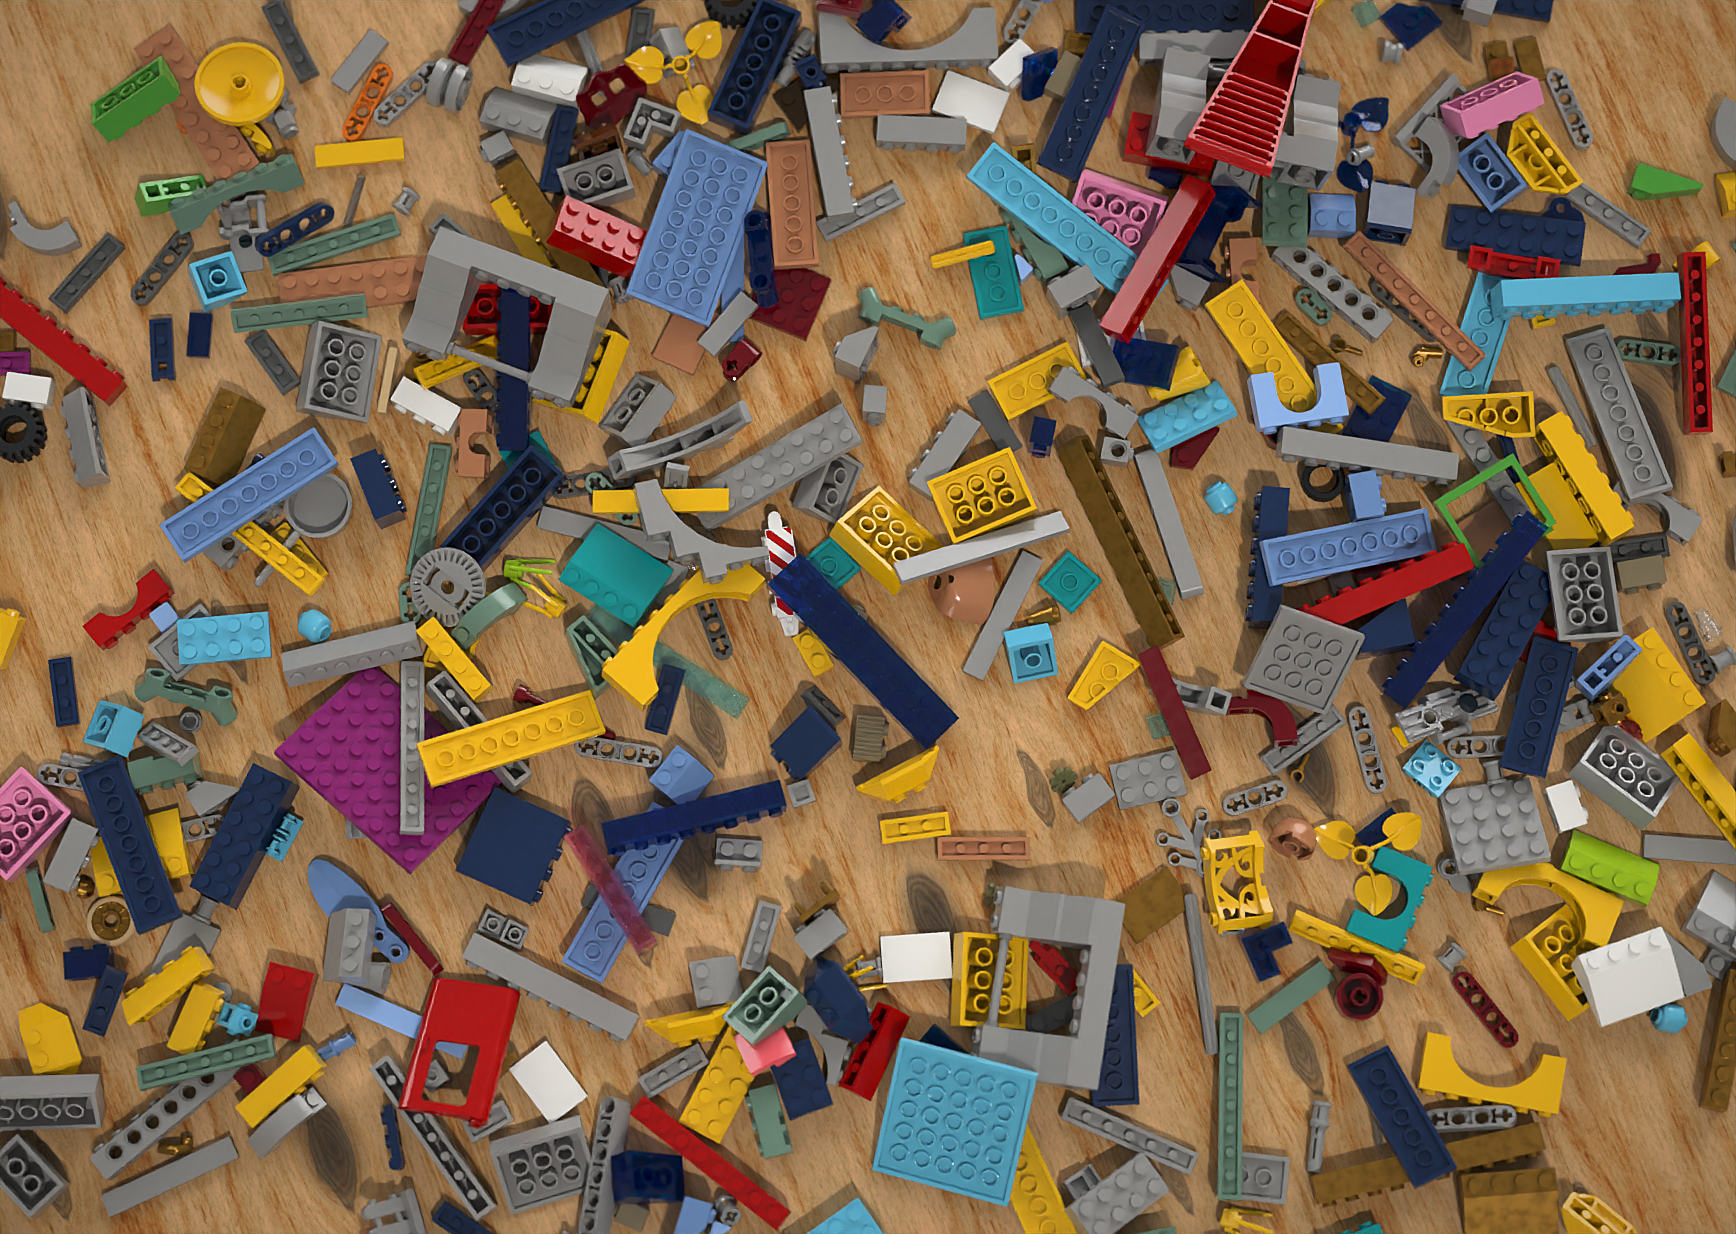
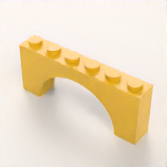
M1547 862L1481 872L1472 896L1491 905L1496 902L1501 893L1520 885L1542 887L1560 896L1571 907L1578 920L1580 928L1578 946L1588 951L1607 946L1624 903L1616 894L1604 892L1598 889L1596 885L1583 882L1570 874L1556 869Z
M1427 1032L1424 1035L1416 1089L1422 1090L1421 1094L1435 1096L1436 1093L1445 1094V1099L1458 1101L1459 1097L1468 1098L1467 1103L1481 1105L1483 1101L1491 1103V1106L1507 1105L1514 1107L1515 1112L1528 1114V1110L1536 1111L1539 1117L1551 1118V1115H1556L1559 1111L1567 1058L1546 1054L1539 1055L1534 1071L1521 1083L1504 1088L1490 1087L1472 1080L1459 1068L1452 1054L1451 1036Z

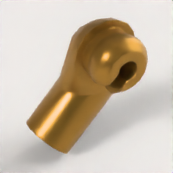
M1420 347L1412 355V365L1419 368L1429 358L1441 359L1442 348Z
M181 1137L180 1144L160 1142L158 1153L176 1156L190 1152L193 1148V1139Z

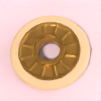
M108 896L101 898L88 911L86 918L88 933L94 941L103 946L120 945L126 942L135 931V925L126 901L121 897ZM109 915L117 917V924L112 928L107 927L105 923Z

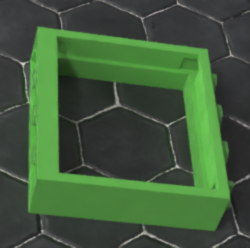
M1513 453L1433 502L1458 544L1464 542L1476 572L1482 570L1483 573L1495 566L1493 563L1500 557L1503 561L1515 554L1513 552L1518 546H1521L1522 549L1534 543L1533 537L1538 534L1544 537L1554 530L1552 526L1556 524L1555 519ZM1511 466L1546 522L1480 561L1446 505Z

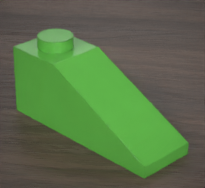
M1639 163L1634 170L1627 194L1640 201L1697 195L1702 189L1703 183Z
M202 174L139 183L134 199L141 217L158 215L170 211L168 203H171L173 199L186 197L199 188L205 189L208 187Z

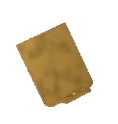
M823 881L820 883V887L826 896L806 912L798 901L794 903V907L800 915V923L802 925L804 923L810 924L815 920L813 916L823 908L834 910L831 906L840 900L839 892L836 889L831 891Z

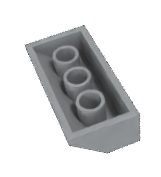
M79 387L62 398L64 405L61 406V413L63 418L67 419L68 426L65 427L67 439L71 440L72 448H69L71 460L75 461L76 469L73 470L75 481L83 488L110 483L111 481L94 397L85 387Z

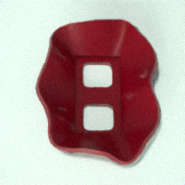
M624 63L618 64L612 70L594 73L587 88L576 96V103L585 119L586 126L591 129H595L596 126L602 123H613L616 126L626 115L633 113L639 97L645 98L647 83ZM619 78L625 87L618 93H614L609 84ZM601 91L607 100L602 105L596 106L591 98Z

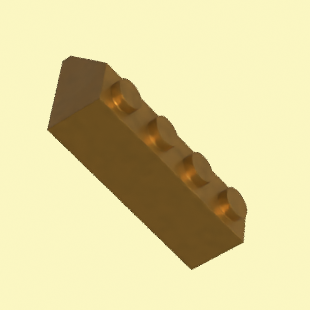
M220 387L184 466L186 472L190 471L197 478L219 487L237 476L266 409L240 394Z

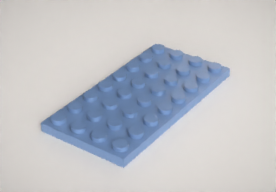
M686 129L625 295L708 328L768 162Z

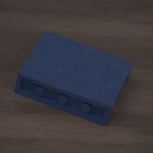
M494 787L455 871L533 907L535 902L539 903L544 891L541 888L544 882H548L552 876L553 869L551 867L554 860L558 861L561 857L563 849L560 847L564 839H569L573 830L570 827L572 823L561 816Z

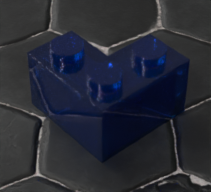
M874 0L872 2L873 6L868 11L862 12L860 18H857L858 22L855 26L874 44L880 45L892 31L898 33L912 17L895 0Z
M1284 921L1239 941L1257 984L1281 974L1273 952L1290 946L1293 943Z

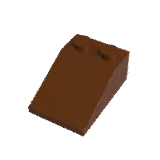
M602 123L596 126L595 130L588 133L581 132L574 139H571L579 161L619 148L624 153L619 131L613 123Z

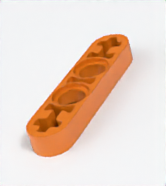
M378 64L374 67L344 123L342 134L348 142H359L363 138L374 117V110L381 104L391 85L394 76L390 66L387 64ZM384 71H386L388 76L382 77L380 84L383 87H380L378 85V82L380 80L378 73H383ZM370 89H377L379 95L375 99H370L367 97V92ZM360 108H367L369 114L365 118H359L357 111ZM353 119H355L358 122L356 126L357 135L352 134V136H350L348 130L354 129L356 124L353 121Z

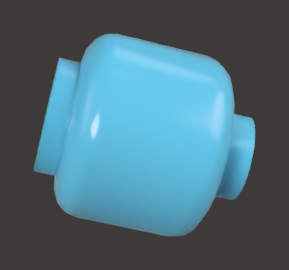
M1217 481L1205 490L1204 500L1214 514L1222 513L1225 516L1235 510L1234 504L1238 501V498L1227 482L1221 483V481Z
M312 609L303 612L299 616L298 631L313 643L322 642L332 632L331 621L320 611Z
M1668 1003L1654 1008L1650 1015L1651 1022L1657 1030L1672 1034L1680 1032L1682 1027L1686 1026L1688 1020L1684 1008L1676 1003Z

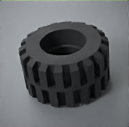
M704 0L706 12H708L711 20L718 21L725 29L728 26H732V29H737V25H740L742 28L746 26V21L749 22L758 0H743L742 3L735 7L724 6L719 0Z
M8 403L5 404L4 409L0 407V457L11 463H14V461L24 463V459L29 462L33 460L31 456H39L38 450L40 448L44 450L46 446L43 443L48 438L45 434L47 427L43 424L45 422L29 406L25 404L22 406L20 403H14V406ZM16 423H26L27 433L24 439L15 444L7 443L6 433L8 429Z

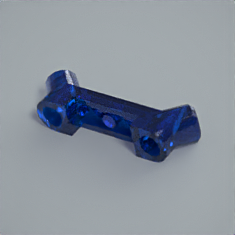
M752 210L744 218L751 269L749 280L751 288L754 290L757 304L764 308L774 306L779 301L770 229L771 216L766 211Z

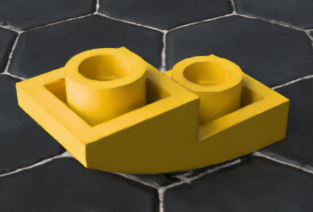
M255 124L238 126L240 133L251 138L256 151L263 155L267 153L275 155L276 152L269 139Z

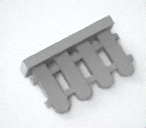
M413 1188L397 1194H391L388 1196L389 1200L376 1203L375 1199L367 1201L368 1206L361 1210L362 1218L367 1221L373 1220L375 1228L371 1229L368 1234H426ZM393 1214L395 1223L383 1226L380 1217Z

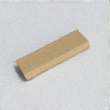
M390 347L388 350L377 409L380 416L389 418L392 404L390 399L394 393L401 356L399 349Z

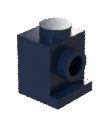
M814 54L794 63L795 72L805 90L822 88L827 84L826 76ZM813 71L815 72V75H813V76H809V75H808L809 73H811V72H813Z

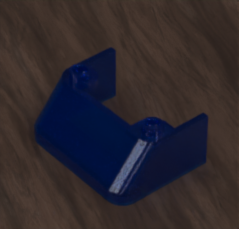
M1211 185L1216 195L1175 265L1208 282L1225 283L1226 279L1215 271L1216 264L1209 259L1226 223L1239 221L1243 217L1246 208L1261 209L1262 204L1240 187Z

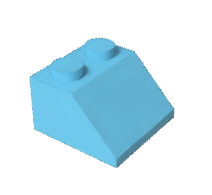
M232 251L189 264L188 275L203 313L223 307L248 292Z
M1048 623L1003 632L1014 684L1058 675L1053 637Z
M99 700L83 742L113 754L128 757V754L133 749L137 732L142 727L144 715L125 706Z

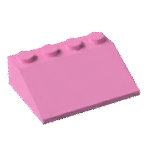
M1084 169L1072 204L1140 256L1145 248L1146 241L1151 238L1158 221L1163 217L1169 197Z
M22 766L0 788V875L11 883L20 876L71 822L72 818L76 816L60 799Z

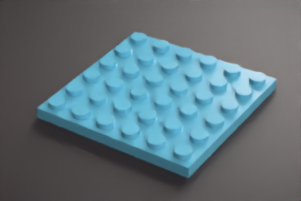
M902 1037L872 1170L1007 1207L1010 1201L1038 1073Z

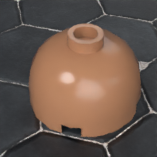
M1291 817L1285 818L1276 824L1269 840H1272L1270 844L1272 848L1281 855L1291 858L1292 854L1299 856L1297 860L1302 861L1312 857L1316 847L1317 836L1315 830L1306 819Z

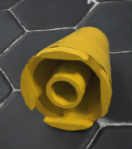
M1189 345L1148 381L1150 386L1146 389L1152 399L1157 398L1158 401L1207 387L1212 383Z

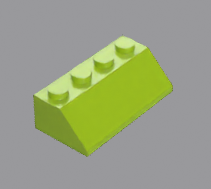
M1573 829L1558 870L1570 874L1583 882L1592 883L1604 892L1614 893L1619 898L1643 908L1650 902L1657 883L1660 865Z

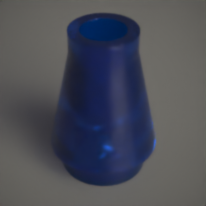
M1151 166L1148 179L1170 190H1178L1183 173L1175 168Z

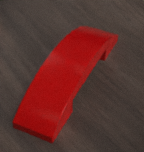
M1471 245L1467 268L1512 280L1558 278L1561 260L1541 256L1534 259L1493 252L1491 248Z

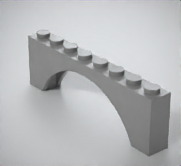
M973 8L964 25L955 34L937 45L919 50H897L880 46L857 33L843 15L827 12L818 13L819 61L822 71L825 70L827 73H836L839 70L859 72L861 69H870L872 72H879L883 69L902 71L905 68H914V70L918 71L936 67L937 70H946L949 67L969 69L971 66H980L982 69H988L998 59L995 8Z

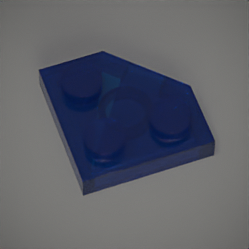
M1396 3L1380 16V21L1400 43H1403V47L1407 51H1410L1443 23L1433 10L1425 5L1408 6L1404 3Z
M1050 47L1023 57L1021 100L1029 102L1043 96L1045 86L1058 64V49Z

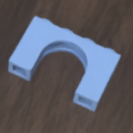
M1339 362L1317 365L1314 368L1313 375L1317 391V401L1313 409L1303 413L1290 411L1281 404L1277 396L1273 372L1250 375L1247 379L1256 433L1263 432L1264 435L1274 434L1284 426L1299 429V426L1305 425L1308 428L1319 427L1321 423L1329 422L1330 425L1343 423L1349 412Z

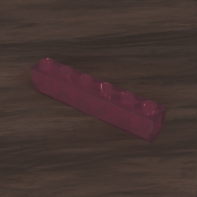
M581 825L565 835L564 839L637 956L640 957L658 945L656 938L585 826Z

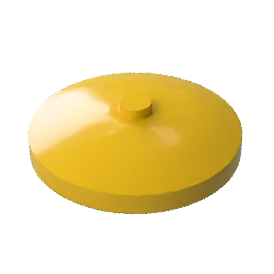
M231 43L217 48L202 61L195 77V91L203 110L214 120L232 126L250 125L268 117L280 104L285 90V78L278 60L265 48L251 43Z

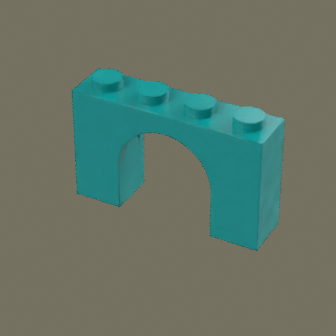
M1382 846L1377 849L1370 868L1380 874L1387 875L1401 885L1405 893L1404 909L1398 917L1390 920L1378 919L1354 909L1345 931L1398 953L1399 949L1403 951L1408 940L1405 934L1408 928L1412 929L1417 917L1413 914L1416 907H1421L1425 898L1422 892L1425 886L1429 887L1434 874L1430 873L1432 870L1431 866Z

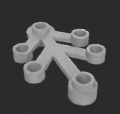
M1169 798L1162 804V813L1173 820L1184 840L1170 837L1167 833H1160L1156 837V843L1160 847L1171 846L1191 851L1196 860L1181 857L1179 853L1173 852L1168 857V863L1172 867L1180 865L1195 869L1198 876L1204 879L1200 844L1205 823L1209 820V813L1204 809L1197 811L1195 815L1196 825L1192 835L1179 813L1180 803L1176 799ZM1168 805H1173L1175 807V811L1170 813L1167 811L1166 807ZM1205 813L1206 820H1199L1198 814ZM1212 829L1207 834V838H1210V834L1215 832L1218 834V839H1221V832L1217 829ZM1165 836L1167 843L1161 844L1159 837ZM1174 855L1179 858L1177 864L1171 862V857Z

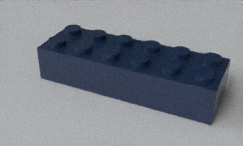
M758 0L708 109L709 121L744 136L751 134L775 82L774 80L781 69L783 59L786 57L802 23L801 11L774 0Z
M530 445L444 540L440 547L464 551L478 563L482 572H484L568 478Z
M1262 486L1261 491L1257 492L1256 497H1254L1253 510H1257V514H1255L1252 521V532L1255 533V536H1253V541L1250 544V554L1254 555V558L1249 563L1248 577H1252V581L1247 586L1246 599H1250V603H1248L1245 610V621H1249L1248 628L1268 630L1281 605L1283 584L1269 586L1259 542L1287 535L1290 488Z
M1522 558L1518 561L1456 672L1454 680L1491 701L1498 697L1551 600L1547 572Z
M253 763L189 887L237 910L267 852L266 847L271 845L274 839L273 834L276 835V828L279 829L283 816L288 812L300 786Z

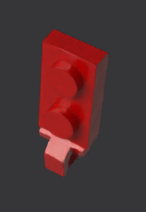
M1032 941L1028 946L1036 954L1032 959L1067 996H1070L1078 987L1076 985L1078 972L1053 947L1051 948L1048 944L1043 947L1039 942Z

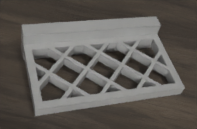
M1454 73L1445 79L1390 139L1394 146H1399L1427 173L1430 172L1431 167L1425 163L1424 154L1432 153L1431 150H1424V141L1414 134L1428 116L1431 117L1433 115L1434 118H1438L1437 109L1445 104L1444 102L1447 98L1448 102L1452 101V93L1456 89L1463 95L1470 93L1458 82L1459 78ZM1453 133L1454 137L1458 138L1456 140L1457 145L1466 138ZM1411 138H1419L1420 150H1412L1406 143Z

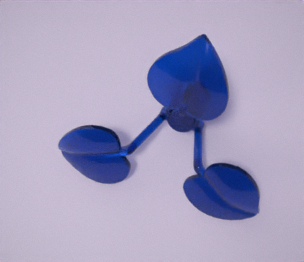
M1377 97L1362 100L1354 105L1351 112L1345 114L1343 121H1338V128H1341L1342 133L1351 137L1350 149L1354 148L1356 133L1360 125L1368 132H1378L1386 126L1389 117V98ZM1367 159L1356 166L1349 164L1346 160L1339 164L1336 175L1344 187L1361 193L1370 187L1373 179V168Z

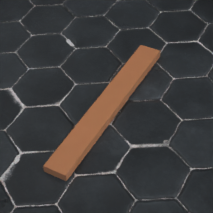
M1360 230L1343 245V248L1469 372L1486 357V354Z

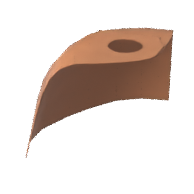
M990 557L930 576L928 588L936 608L949 617L984 626L993 605L994 573L992 558ZM937 575L941 577V586L938 590L934 588V579ZM949 575L954 577L952 583H949Z

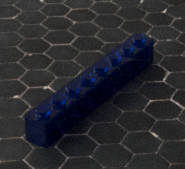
M498 286V289H501V298L497 300L498 311H501V320L497 321V333L501 334V343H497V356H501L502 363L530 373L531 295L530 297H525L515 289L510 287L509 289H504ZM497 371V379H501V388H497V402H500V411L496 413V422L500 424V433L496 434V446L500 447L502 452H525L530 446V393L528 384L524 380Z
M780 780L604 822L601 823V832L607 855L621 856L626 854L628 850L635 849L636 851H641L649 848V845L656 843L658 845H666L673 839L680 838L681 840L692 838L694 834L701 832L703 834H711L718 828L725 827V829L737 827L738 823L747 821V823L751 824L758 822L762 817L776 818L783 815V812H786L787 804Z

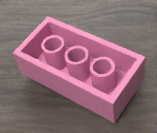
M1516 71L1441 105L1440 108L1445 125L1451 132L1467 139H1472L1479 136V133L1484 130L1497 128L1504 121L1517 119L1518 115L1524 112L1535 111L1537 106L1544 104V99L1538 78Z

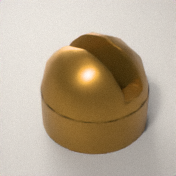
M80 880L77 892L78 898L88 899L94 895L95 887L92 882Z

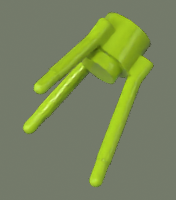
M507 559L504 566V577L510 578L511 583L514 582L532 590L529 587L530 584L520 580L519 577L523 578L525 572L551 575L552 571L525 567L524 564H554L555 560Z

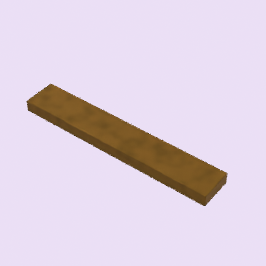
M1286 310L1273 323L1281 337L1314 367L1339 362L1345 395L1369 416L1385 402L1386 398L1289 311Z

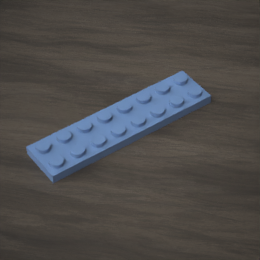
M313 427L159 525L182 561L186 563L339 466V464Z
M1427 508L1259 542L1270 587L1414 558L1432 550L1437 552Z
M652 802L562 959V963L600 984L604 983L692 828V822Z

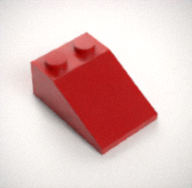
M270 962L263 984L255 1031L300 1043L319 975Z

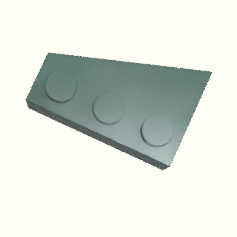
M582 615L566 629L565 638L589 690H591L594 700H596L612 686L601 677L603 669L601 666L609 657L614 658L619 652Z
M199 752L184 766L178 765L165 756H150L127 763L131 783L135 792H139V795L153 793V789L161 787L162 790L176 788L175 784L180 783L192 785L198 782L199 779H204Z
M776 1084L749 1090V1096L745 1097L748 1110H753L755 1119H752L751 1122L754 1133H759L761 1142H757L760 1156L764 1155L765 1159L768 1160L794 1153Z

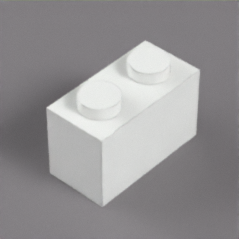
M1019 38L988 67V76L1002 90L1006 92L1010 89L1015 90L1021 84V79L1026 74L1031 75L1037 69L1038 55Z
M7 372L2 398L12 406H14V403H20L21 405L31 406V409L37 411H44V408L52 409L56 382L48 377Z
M1572 780L1545 788L1542 791L1557 834L1587 824L1586 819L1589 818L1585 806H1581L1579 797H1581L1580 790L1577 784H1573Z

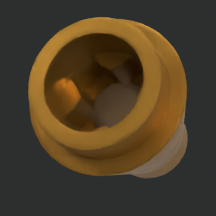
M1049 604L1027 614L1029 626L1044 623L1053 626L1062 622L1058 604Z

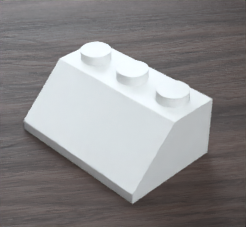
M535 54L517 64L511 87L513 92L578 109L576 96L583 92L589 68Z

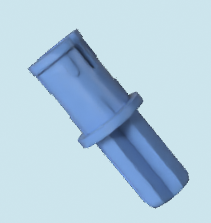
M349 1031L334 1041L332 1039L329 1040L328 1045L318 1049L316 1052L323 1061H326L333 1056L339 1057L340 1053L357 1045V1040L354 1034Z

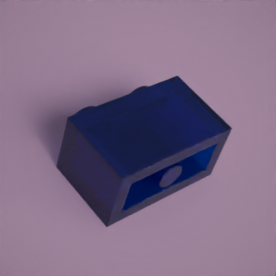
M1034 416L1028 453H1032V456L1037 458L1050 457L1057 420Z
M107 944L92 945L93 949L84 950L82 946L71 947L70 952H63L64 979L69 982L100 979L106 965L115 967L114 949L107 947Z

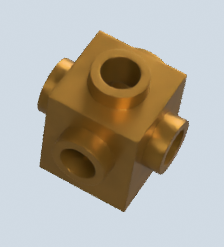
M1605 691L1598 696L1599 699L1588 706L1598 726L1619 724L1631 712L1627 705L1628 701L1621 692Z

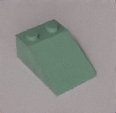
M768 966L722 1018L754 1046L793 1020L809 1002L797 989L773 968Z

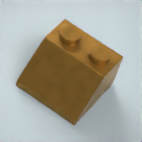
M1726 698L1711 709L1707 737L1709 748L1715 755H1719L1721 758L1736 748V712Z

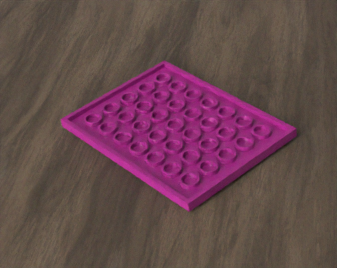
M377 667L360 670L274 751L275 756L409 875L491 796L494 787L499 788L503 784L492 770H487L431 788L424 770V834H400V687ZM424 709V741L451 733Z

